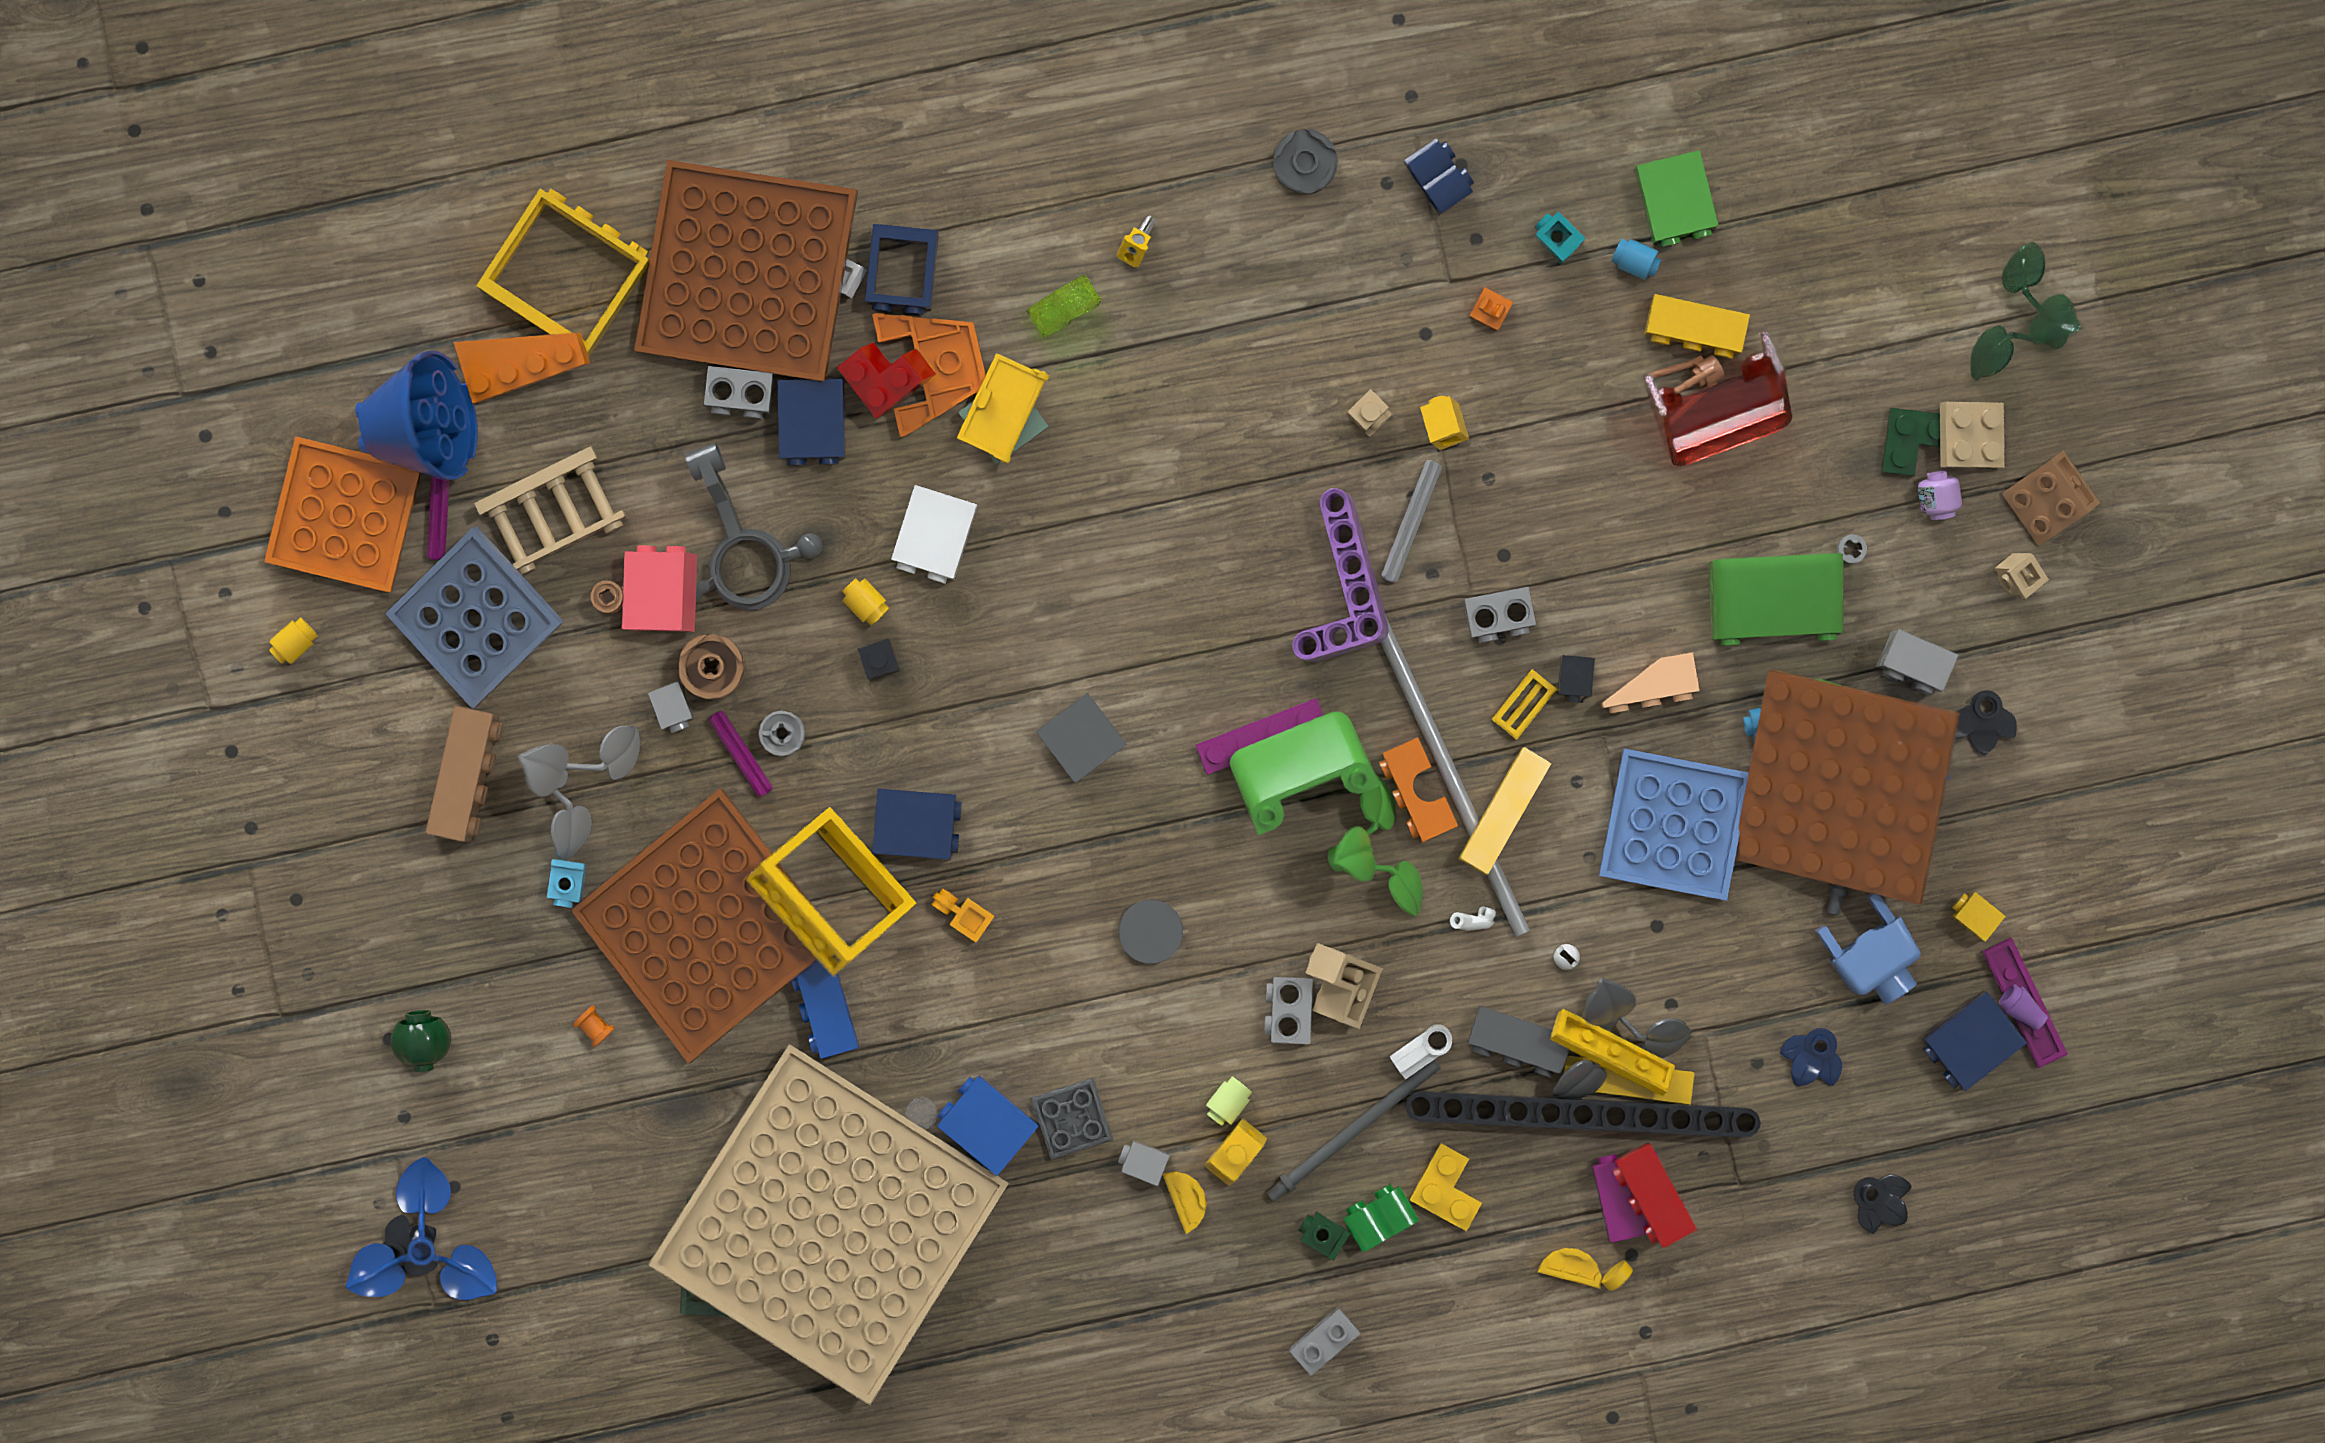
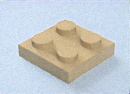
M1940 402L1941 467H2005L2004 403Z

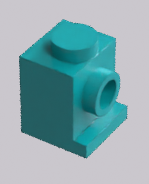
M1559 211L1553 217L1547 213L1535 225L1538 232L1534 237L1560 264L1586 239ZM1559 231L1563 236L1562 241L1558 243L1552 241L1551 233Z

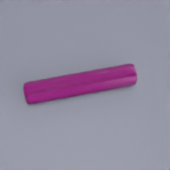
M432 476L427 557L431 560H440L446 554L450 480H442Z
M720 710L709 717L710 724L756 795L763 797L773 789L771 783L725 712Z

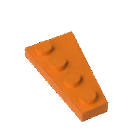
M581 333L454 342L472 404L481 403L590 364Z

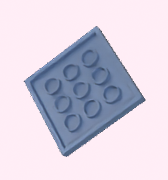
M1623 748L1598 876L1727 901L1740 835L1738 827L1749 773Z

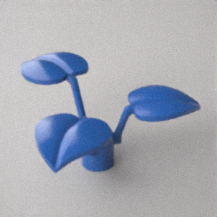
M422 1157L413 1162L402 1174L396 1189L397 1203L402 1211L406 1213L419 1211L418 1237L410 1242L408 1254L395 1259L393 1250L385 1244L373 1243L364 1246L353 1259L346 1282V1288L349 1291L366 1297L390 1295L396 1292L405 1281V1272L398 1265L399 1263L411 1260L417 1265H425L433 1260L447 1264L440 1273V1282L443 1290L449 1296L459 1300H471L496 1293L497 1281L494 1268L488 1257L480 1249L471 1245H460L454 1249L451 1259L435 1254L433 1242L425 1237V1212L432 1214L440 1212L448 1204L451 1196L448 1179L429 1158Z

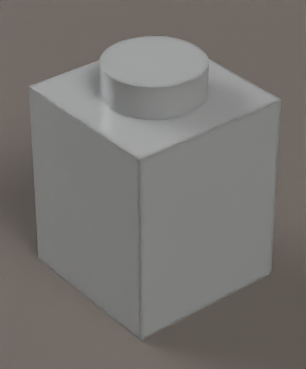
M678 681L648 693L662 730L670 729L672 734L690 727L688 721L695 718L681 682Z
M1133 1140L1131 1147L1124 1145L1118 1163L1123 1164L1121 1172L1158 1186L1170 1155Z

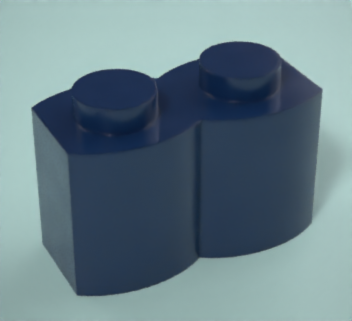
M1436 138L1405 159L1403 163L1434 209L1441 215L1472 194L1473 190L1470 186L1474 182L1464 168L1458 170L1452 159L1456 156L1446 141L1440 143Z

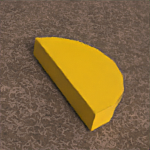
M1177 1171L1163 1173L1184 1231L1188 1234L1197 1228L1204 1218L1207 1205L1204 1190L1197 1180L1186 1173Z
M1562 1248L1551 1252L1543 1259L1537 1271L1601 1289V1273L1597 1263L1589 1254L1577 1248Z

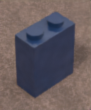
M810 379L778 380L779 458L787 460V466L806 465V460L819 459V465H838L839 459H846L843 379H825V382Z
M877 788L872 853L951 860L952 853L958 854L959 834H953L954 821L961 820L962 802H957L956 795Z
M1982 991L1922 1038L1926 1044L1922 1048L1925 1054L1934 1064L1937 1061L1942 1064L1946 1070L1942 1075L1953 1089L1959 1086L1963 1091H1967L2027 1044L1986 991Z

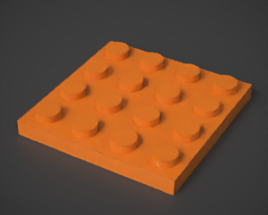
M295 436L264 562L392 593L421 473L377 460L371 454Z

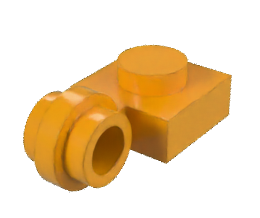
M942 888L940 893L936 892L933 896L935 900L932 905L946 915L951 910L956 913L949 925L975 943H977L994 918L992 913L968 897L961 907L957 906L958 898Z

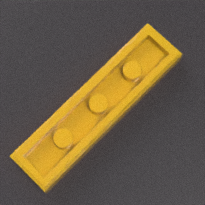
M1525 747L1521 748L1458 859L1484 875L1489 874L1551 765L1550 762Z
M1565 1009L1558 1012L1550 1040L1661 1096L1668 1092L1675 1069L1674 1064L1599 1026L1587 1023L1585 1019Z
M1567 1055L1563 1074L1575 1063L1589 1059ZM1601 1065L1599 1066L1605 1069L1607 1077L1604 1084L1596 1092L1691 1104L1695 1072L1674 1069L1668 1092L1661 1096Z

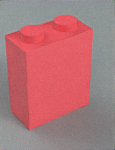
M639 545L637 546V552L625 551L622 629L633 631L695 632L697 554L686 553V547L666 546V552H656V546Z

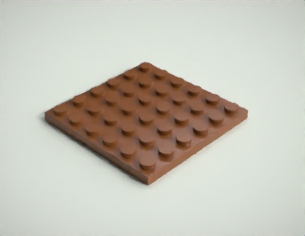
M667 160L634 351L825 382L858 190Z
M1771 669L1768 671L1738 827L1740 835L1735 860L1920 905L1923 903L1960 713Z
M721 788L571 909L574 916L688 1063L696 1060L818 961L814 954L746 880L773 853ZM778 863L776 867L816 910L782 864ZM760 875L766 882L768 881L763 875Z

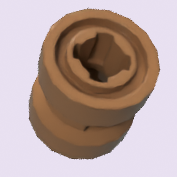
M601 581L591 591V602L597 610L605 614H614L623 608V589L612 581Z

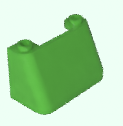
M1843 553L1718 559L1708 563L1712 640H1720L1721 646L1740 645V639L1749 637L1808 634L1817 635L1818 641L1837 640V634L1843 633Z
M1338 711L1330 712L1241 748L1232 755L1230 760L1232 774L1258 835L1275 829L1283 821L1284 811L1280 802L1281 799L1338 776H1341L1345 787L1352 793H1365L1380 787L1350 718L1343 712Z

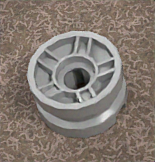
M786 711L772 712L765 717L759 729L760 742L763 747L770 753L778 756H788L797 752L803 745L806 735L804 724L800 718ZM781 727L789 731V736L784 740H780L776 736L777 730Z

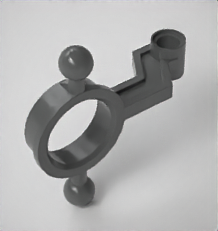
M716 442L686 453L685 458L692 477L695 481L704 479L705 485L717 505L728 535L718 544L713 552L710 562V578L696 582V604L701 600L703 594L713 590L725 602L743 610H757L773 604L782 596L788 586L791 574L790 561L801 556L806 559L818 557L823 550L822 540L816 534L807 533L800 537L796 545L785 549L775 537L764 531L756 529L742 530L726 485L718 473L726 470V466ZM743 541L763 543L772 551L777 563V574L772 586L762 595L753 598H743L732 593L725 585L721 573L722 562L726 553L734 545Z

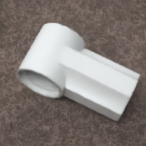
M1432 1025L1425 1032L1390 1055V1058L1406 1080L1440 1055L1447 1053L1452 1045V1035L1445 1026ZM1435 1031H1440L1447 1037L1446 1045L1440 1049L1431 1047L1428 1042L1430 1034Z

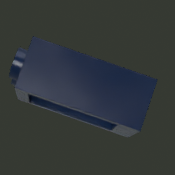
M873 224L865 302L872 305V310L891 312L892 307L904 308V313L923 315L924 310H931L939 237L938 230ZM881 241L928 245L923 299L875 294Z

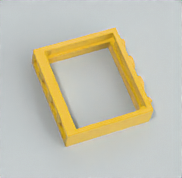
M540 188L476 286L550 335L572 333L496 284L501 273L547 205L636 263L587 340L584 341L588 357H590L649 267L650 260L645 257L648 251L633 241L628 246L618 239L621 233L606 223L602 228L591 222L594 216L580 206H577L574 211L564 204L567 199L566 197L551 188L548 193Z
M831 807L826 809L760 864L746 878L750 885L833 977L917 904ZM816 832L824 838L890 912L887 917L851 948L846 945L776 867L778 863ZM760 875H763L768 881L766 882ZM833 955H835V956L840 960V962H838V961L833 957Z

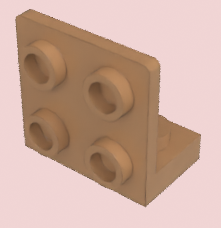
M2063 450L2003 492L2004 498L2038 545L2043 544L2100 504Z

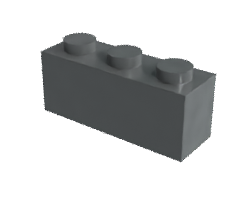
M1480 1005L1467 1043L1473 1044V1052L1490 1057L1493 1051L1504 1055L1503 1062L1521 1067L1522 1062L1535 1065L1533 1072L1551 1078L1553 1072L1561 1074L1569 1052L1568 1048L1550 1040L1551 1029Z

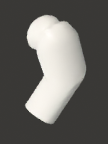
M1485 906L1479 908L1478 916L1456 912L1451 916L1450 924L1456 929L1467 931L1489 929L1495 923L1493 919L1496 912L1494 909Z

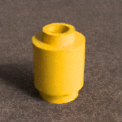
M855 578L842 591L846 595L842 602L863 623L867 621L870 626H873L890 609L885 604L887 600L865 578L861 582Z
M300 617L296 622L292 620L269 640L273 645L269 651L281 664L285 661L292 664L314 645L313 640L318 635Z

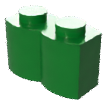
M1388 1184L1374 1192L1376 1199L1365 1204L1363 1200H1360L1346 1208L1348 1215L1344 1216L1343 1220L1363 1253L1419 1221L1400 1186L1393 1188L1391 1184Z

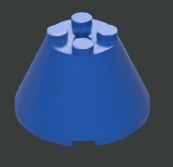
M426 351L416 355L363 402L356 404L355 412L359 419L361 434L359 436V447L363 453H370L377 460L442 480L458 479L467 473L468 468L465 467L468 460L474 458L476 454L478 439L477 417L467 384H461L454 372L458 367L449 357L438 351Z

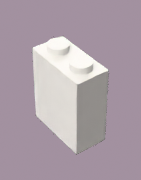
M915 485L891 558L892 561L898 562L896 568L915 574L917 568L929 572L928 579L946 584L947 578L955 580L977 511V504Z

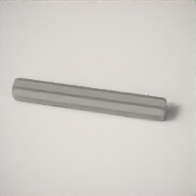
M1427 460L1424 464L1381 574V577L1386 581L1396 583L1399 579L1442 469V465L1435 461Z

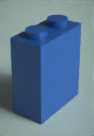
M979 1075L976 1080L969 1077L958 1090L963 1095L955 1105L948 1102L937 1115L942 1120L937 1127L998 1176L1038 1128L1039 1124L982 1076Z

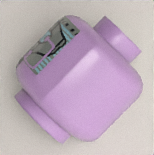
M1946 471L1927 473L1928 479L1923 480L1918 485L1921 511L1924 514L1930 515L1931 520L1956 516L1955 511L1962 507L1959 480L1956 477L1947 476Z

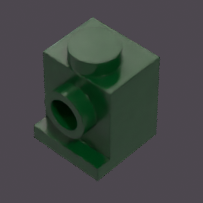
M1316 1211L1313 1217L1308 1214L1298 1229L1299 1232L1303 1233L1300 1237L1302 1242L1333 1261L1351 1234L1350 1231ZM1326 1229L1329 1232L1328 1239L1325 1241L1318 1240L1316 1237L1317 1231Z

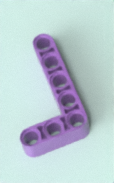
M1337 488L1324 492L1321 496L1320 507L1350 617L1305 630L1296 635L1292 643L1293 651L1299 658L1309 662L1322 661L1379 644L1385 640L1389 632L1355 502L1352 496ZM1337 496H1342L1344 499L1342 510L1333 513L1331 510L1332 500ZM1350 527L1353 531L1352 539L1342 544L1339 540V534L1342 529ZM1354 558H1359L1361 561L1359 572L1352 575L1349 574L1348 563ZM1362 589H1367L1370 594L1369 601L1359 606L1356 602L1357 593ZM1371 620H1376L1378 623L1377 633L1371 637L1366 636L1365 625ZM1345 629L1347 640L1343 645L1337 646L1334 642V635L1338 630ZM1314 638L1317 643L1314 653L1306 655L1303 650L1306 640Z

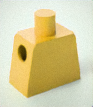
M1242 1118L1204 1164V1167L1230 1186L1259 1153L1267 1137Z

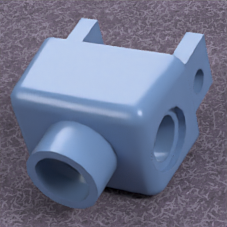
M1870 893L1866 898L1883 922L1873 930H1868L1843 950L1826 926L1822 925L1815 930V933L1831 955L1828 962L1853 993L1865 995L1874 989L1884 1005L1917 985L1907 967L1920 958V950L1901 916H1893L1881 896Z

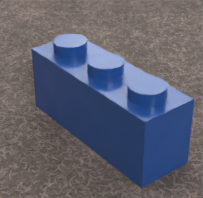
M818 960L794 979L792 984L795 992L801 990L804 1003L799 1004L804 1023L810 1021L813 1034L808 1035L812 1052L813 1054L819 1053L822 1059L859 1048L860 1046L839 974L837 973L833 977Z

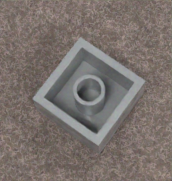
M1897 629L1890 632L1876 668L1883 670L1881 673L1882 677L1899 683V681L1903 682V680L1911 682L1912 690L1929 696V694L1933 695V693L1944 690L1958 655Z

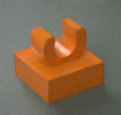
M1484 287L1469 317L1498 332L1513 302Z

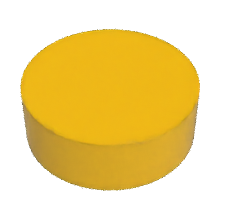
M1622 1260L1605 1274L1601 1283L1609 1291H1614L1627 1281L1633 1272V1268L1625 1260Z

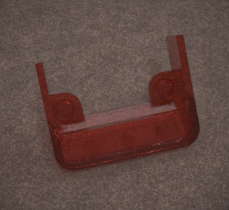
M1766 331L1760 333L1763 352L1751 354L1745 359L1741 365V376L1688 396L1682 397L1681 393L1676 394L1674 392L1675 388L1663 387L1657 390L1651 375L1644 376L1649 403L1672 464L1684 466L1779 431L1792 421L1785 370Z

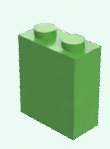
M1700 150L1636 166L1634 170L1653 244L1661 243L1662 248L1680 244L1681 237L1692 235L1693 240L1712 236L1711 230L1716 229L1719 225Z

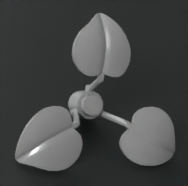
M636 726L616 727L604 737L600 747V758L603 763L598 765L568 763L569 757L566 749L557 744L543 745L518 757L531 792L540 797L553 794L566 807V810H561L555 814L551 826L552 843L560 859L570 858L581 848L590 834L592 825L588 809L580 805L573 808V804L558 791V788L563 787L567 782L568 773L566 770L603 771L606 769L608 777L614 780L626 776L636 764L640 751V736Z

